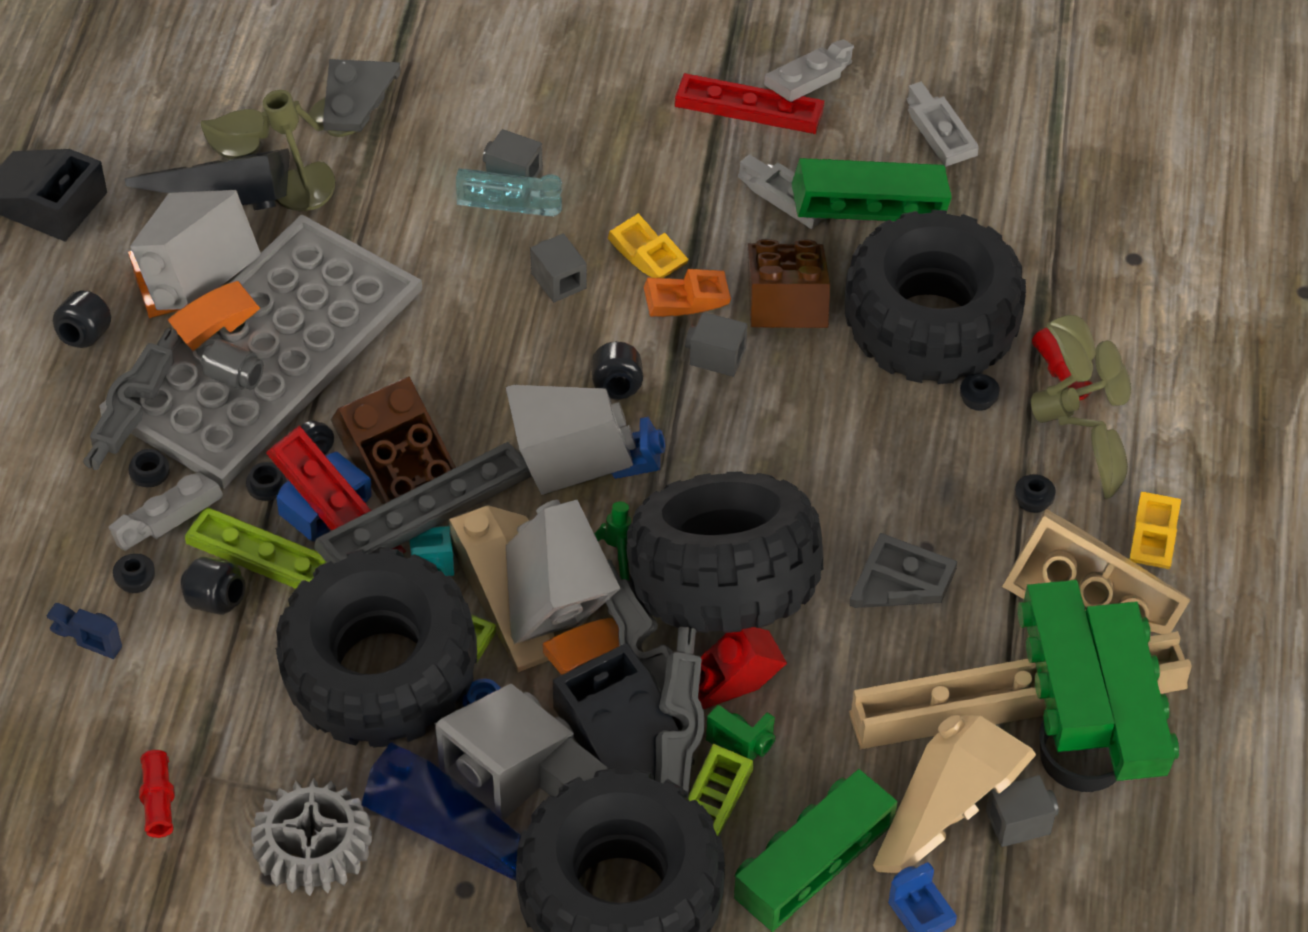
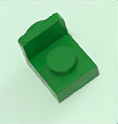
M717 705L707 716L706 741L751 760H754L758 755L763 757L769 752L776 739V736L773 734L775 717L767 712L754 727H751L739 714L730 713Z

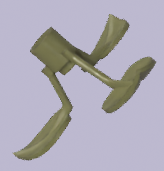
M274 90L264 97L263 107L265 111L262 113L255 109H242L230 112L216 119L201 121L202 131L208 144L218 154L229 159L255 154L260 148V139H265L269 136L270 126L278 133L286 135L297 169L288 171L287 196L277 199V202L283 207L296 211L315 210L327 203L333 195L336 182L332 169L321 161L313 162L304 167L292 134L299 122V116L316 131L324 129L325 97L319 100L308 114L301 108L299 101H293L288 91ZM326 130L329 135L334 137H343L355 133V131Z
M1065 315L1050 321L1045 326L1055 337L1071 376L1057 385L1047 387V390L1033 393L1031 398L1032 411L1040 423L1059 420L1060 426L1073 424L1093 427L1091 430L1092 447L1102 482L1104 499H1108L1123 484L1128 471L1127 456L1121 438L1116 430H1107L1106 424L1103 421L1071 416L1080 407L1079 396L1104 387L1111 405H1124L1131 395V381L1116 345L1106 340L1100 342L1095 349L1094 340L1087 323L1076 315ZM1095 357L1096 368L1102 380L1076 390L1072 387L1068 388L1075 381L1084 382L1091 378L1093 371L1091 361Z

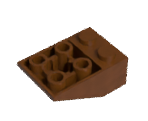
M761 239L756 243H748L749 314L751 327L829 328L830 280L824 245L817 244L816 241L809 239L797 240L794 244H779L778 241L773 239Z
M410 376L339 407L331 419L349 457L357 468L371 478V488L383 505L456 468Z

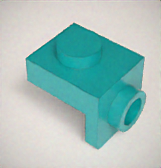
M450 526L433 527L410 539L411 555L415 554L435 564L437 570L442 571L445 576H454Z

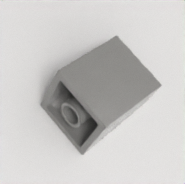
M236 190L169 193L130 245L157 310L184 308L199 297L219 288L255 261L261 254Z
M511 385L506 387L519 450L541 495L633 466L630 450L636 449V443L629 425L626 426L620 402L612 404L606 389Z
M552 500L543 504L536 510L537 516L517 528L518 534L506 545L510 626L514 644L583 623L621 589L578 500L560 504L559 500Z
M511 683L445 716L435 724L439 771L501 822L540 788L539 764L569 737L574 740L573 730L564 719L560 717L554 718L542 708L539 701L532 694L521 692Z

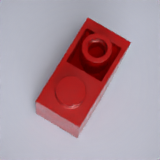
M751 627L741 629V632L726 633L701 656L698 699L702 708L707 709L759 690L787 664L770 631Z

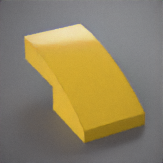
M639 213L609 231L607 239L634 266L651 278H665L688 263L689 259L665 232L658 236Z
M1141 491L1129 560L1134 563L1154 567L1171 568L1181 499Z

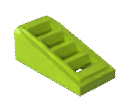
M713 744L688 795V799L690 801L697 800L700 806L703 805L709 815L716 817L713 827L716 835L720 836L753 771V760ZM719 767L735 774L734 781L714 773L716 768ZM709 781L728 788L727 795L707 787ZM702 794L723 803L721 808L718 809L699 801Z

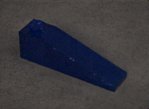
M390 743L371 767L361 806L516 881L517 850L521 835L441 768L409 750Z

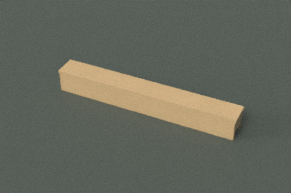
M1178 631L1150 636V641L1148 642L1150 654L1156 655L1159 662L1160 677L1157 682L1160 694L1188 688L1187 681L1192 665L1189 659L1185 660L1179 645L1181 638ZM1028 659L854 690L852 709L849 711V716L859 748L861 750L935 736L939 732V725L953 715H981L995 725L1044 716V710L1046 709L1045 700L1038 699L1035 689V674L1038 673L1036 664L1029 663Z

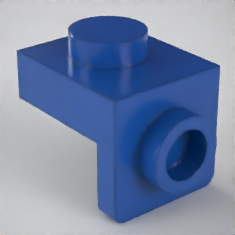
M649 417L640 418V431L633 432L636 449L630 450L633 466L611 473L614 479L660 470V454L665 453V440L662 431L655 429Z
M929 862L917 868L910 866L901 870L891 882L888 903L908 932H943L956 924L957 915L932 882L934 869Z

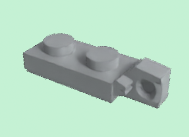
M842 39L831 43L828 49L824 47L816 49L765 74L764 85L792 102L839 79L841 71L847 65L852 64L851 58L854 45Z
M922 81L909 85L907 102L909 104L908 112L910 117L943 165L946 167L978 156L979 147L977 142L944 96L933 98Z
M750 154L740 161L738 178L746 183L754 193L810 229H813L825 219L797 217L791 185L795 174L793 171L779 162L774 166L771 164L766 165Z
M197 472L183 477L176 486L162 495L148 499L141 508L133 513H129V515L123 514L109 526V530L116 545L126 551L150 535L158 539L221 499L223 494L218 483Z

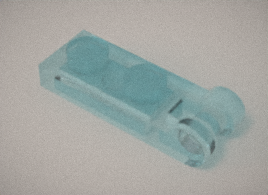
M458 169L456 176L457 205L542 216H556L562 211V198L560 197L562 181L557 175L548 174L542 178H533L480 170Z

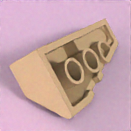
M487 505L449 519L452 551L490 622L496 624V633L517 672H521L549 661L543 654V643L553 638L554 632L514 644L510 626L506 545L518 534L517 528L529 520L524 515Z
M1045 509L1002 585L1003 588L1024 599L1027 584L1077 580L1085 611L1087 606L1138 602L1141 617L1148 619L1150 632L1160 634L1172 632L1191 600L1089 533Z
M953 715L945 719L938 727L939 732L927 744L873 863L877 872L899 873L907 867L914 866L945 840L946 833L944 829L963 818L969 820L979 811L975 805L977 801L993 788L999 794L1006 789L1036 756L1033 749L981 715Z

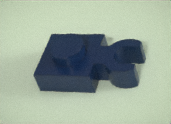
M55 603L46 615L48 619L54 621L50 631L59 636L74 637L78 646L114 659L122 648L117 623L105 614H93L83 609H79L75 613L69 607Z

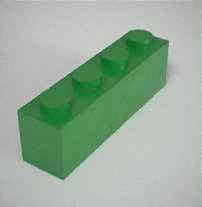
M799 158L791 184L797 217L896 221L900 219L901 214L917 211L918 214L931 213V210L947 211L952 199L945 166L938 164Z
M1078 581L1027 584L1024 602L1018 603V620L1021 628L1027 627L1029 635L1026 639L1027 657L1029 663L1036 664L1038 672L1035 674L1036 694L1038 699H1044L1046 709L1044 710L1046 734L1048 736L1053 735L1057 752L1109 747L1115 722Z
M1138 602L1087 606L1086 615L1115 722L1108 748L1116 781L1168 776L1174 760L1179 757V743L1176 734L1169 731L1167 723L1169 718V702L1165 693L1160 694L1157 682L1160 677V667L1157 656L1150 654L1148 646L1150 626L1148 619L1141 617Z
M860 769L856 770L847 779L844 777L838 779L829 789L827 797L817 805L810 804L799 815L796 824L786 832L783 830L777 832L768 842L765 851L755 859L752 857L746 859L738 867L734 875V899L771 932L775 931L890 828L896 815L898 801Z

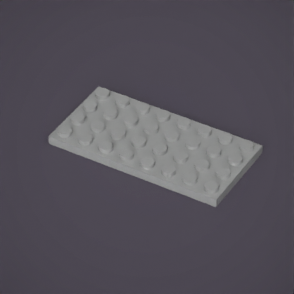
M301 214L261 252L255 261L245 267L229 282L239 281L261 309L231 333L225 327H222L195 351H192L180 337L172 349L174 363L166 374L157 396L153 399L128 398L139 404L143 410L142 420L131 434L194 472L202 473L218 483L219 487L225 489L422 291L421 279ZM217 340H224L255 353L257 359L262 360L264 363L263 374L257 386L252 390L246 388L238 390L205 376L204 367L201 365V358L206 347L210 344L213 345ZM106 400L99 405L101 416L107 409Z

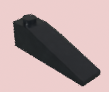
M286 148L229 159L226 162L217 160L193 165L190 168H187V166L125 178V184L129 187L163 193L236 190L242 205L253 204L254 210L276 207L275 200L287 196L290 154L289 149Z

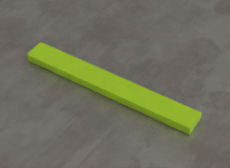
M209 507L202 510L185 534L186 544L295 589L302 580L310 582L314 578L313 572H315V569L326 562L315 550ZM471 614L477 640L478 663L496 634V624Z

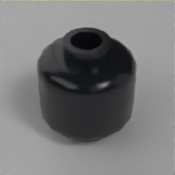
M80 290L73 292L56 309L52 321L56 334L65 344L76 348H86L92 346L109 328L112 317L109 307L100 296L90 291Z
M614 341L602 345L593 354L591 371L595 388L606 389L610 399L614 400L626 399L637 393L642 386L644 376L641 357L634 346L626 342Z
M200 557L190 564L181 577V589L185 602L192 609L224 615L240 604L246 590L245 580L236 564L219 559Z

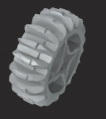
M313 778L309 787L301 788V785L295 780L293 791L288 793L281 788L278 789L276 793L277 801L265 798V803L263 804L264 812H256L254 818L255 827L251 831V840L254 844L252 851L254 859L259 862L261 872L264 876L271 874V880L276 887L286 882L287 889L292 894L299 886H304L305 892L310 896L315 886H322V889L329 893L331 882L337 881L345 886L347 873L358 875L361 869L360 861H367L369 856L368 846L372 842V832L369 830L371 826L370 817L366 811H363L362 802L359 798L352 799L351 792L348 791L347 787L336 792V786L330 781L324 788L318 787V782ZM313 827H315V836H312ZM311 837V845L308 847L307 838ZM290 854H295V855H298V856H300V857H302V858L295 857V856H292V855H290Z

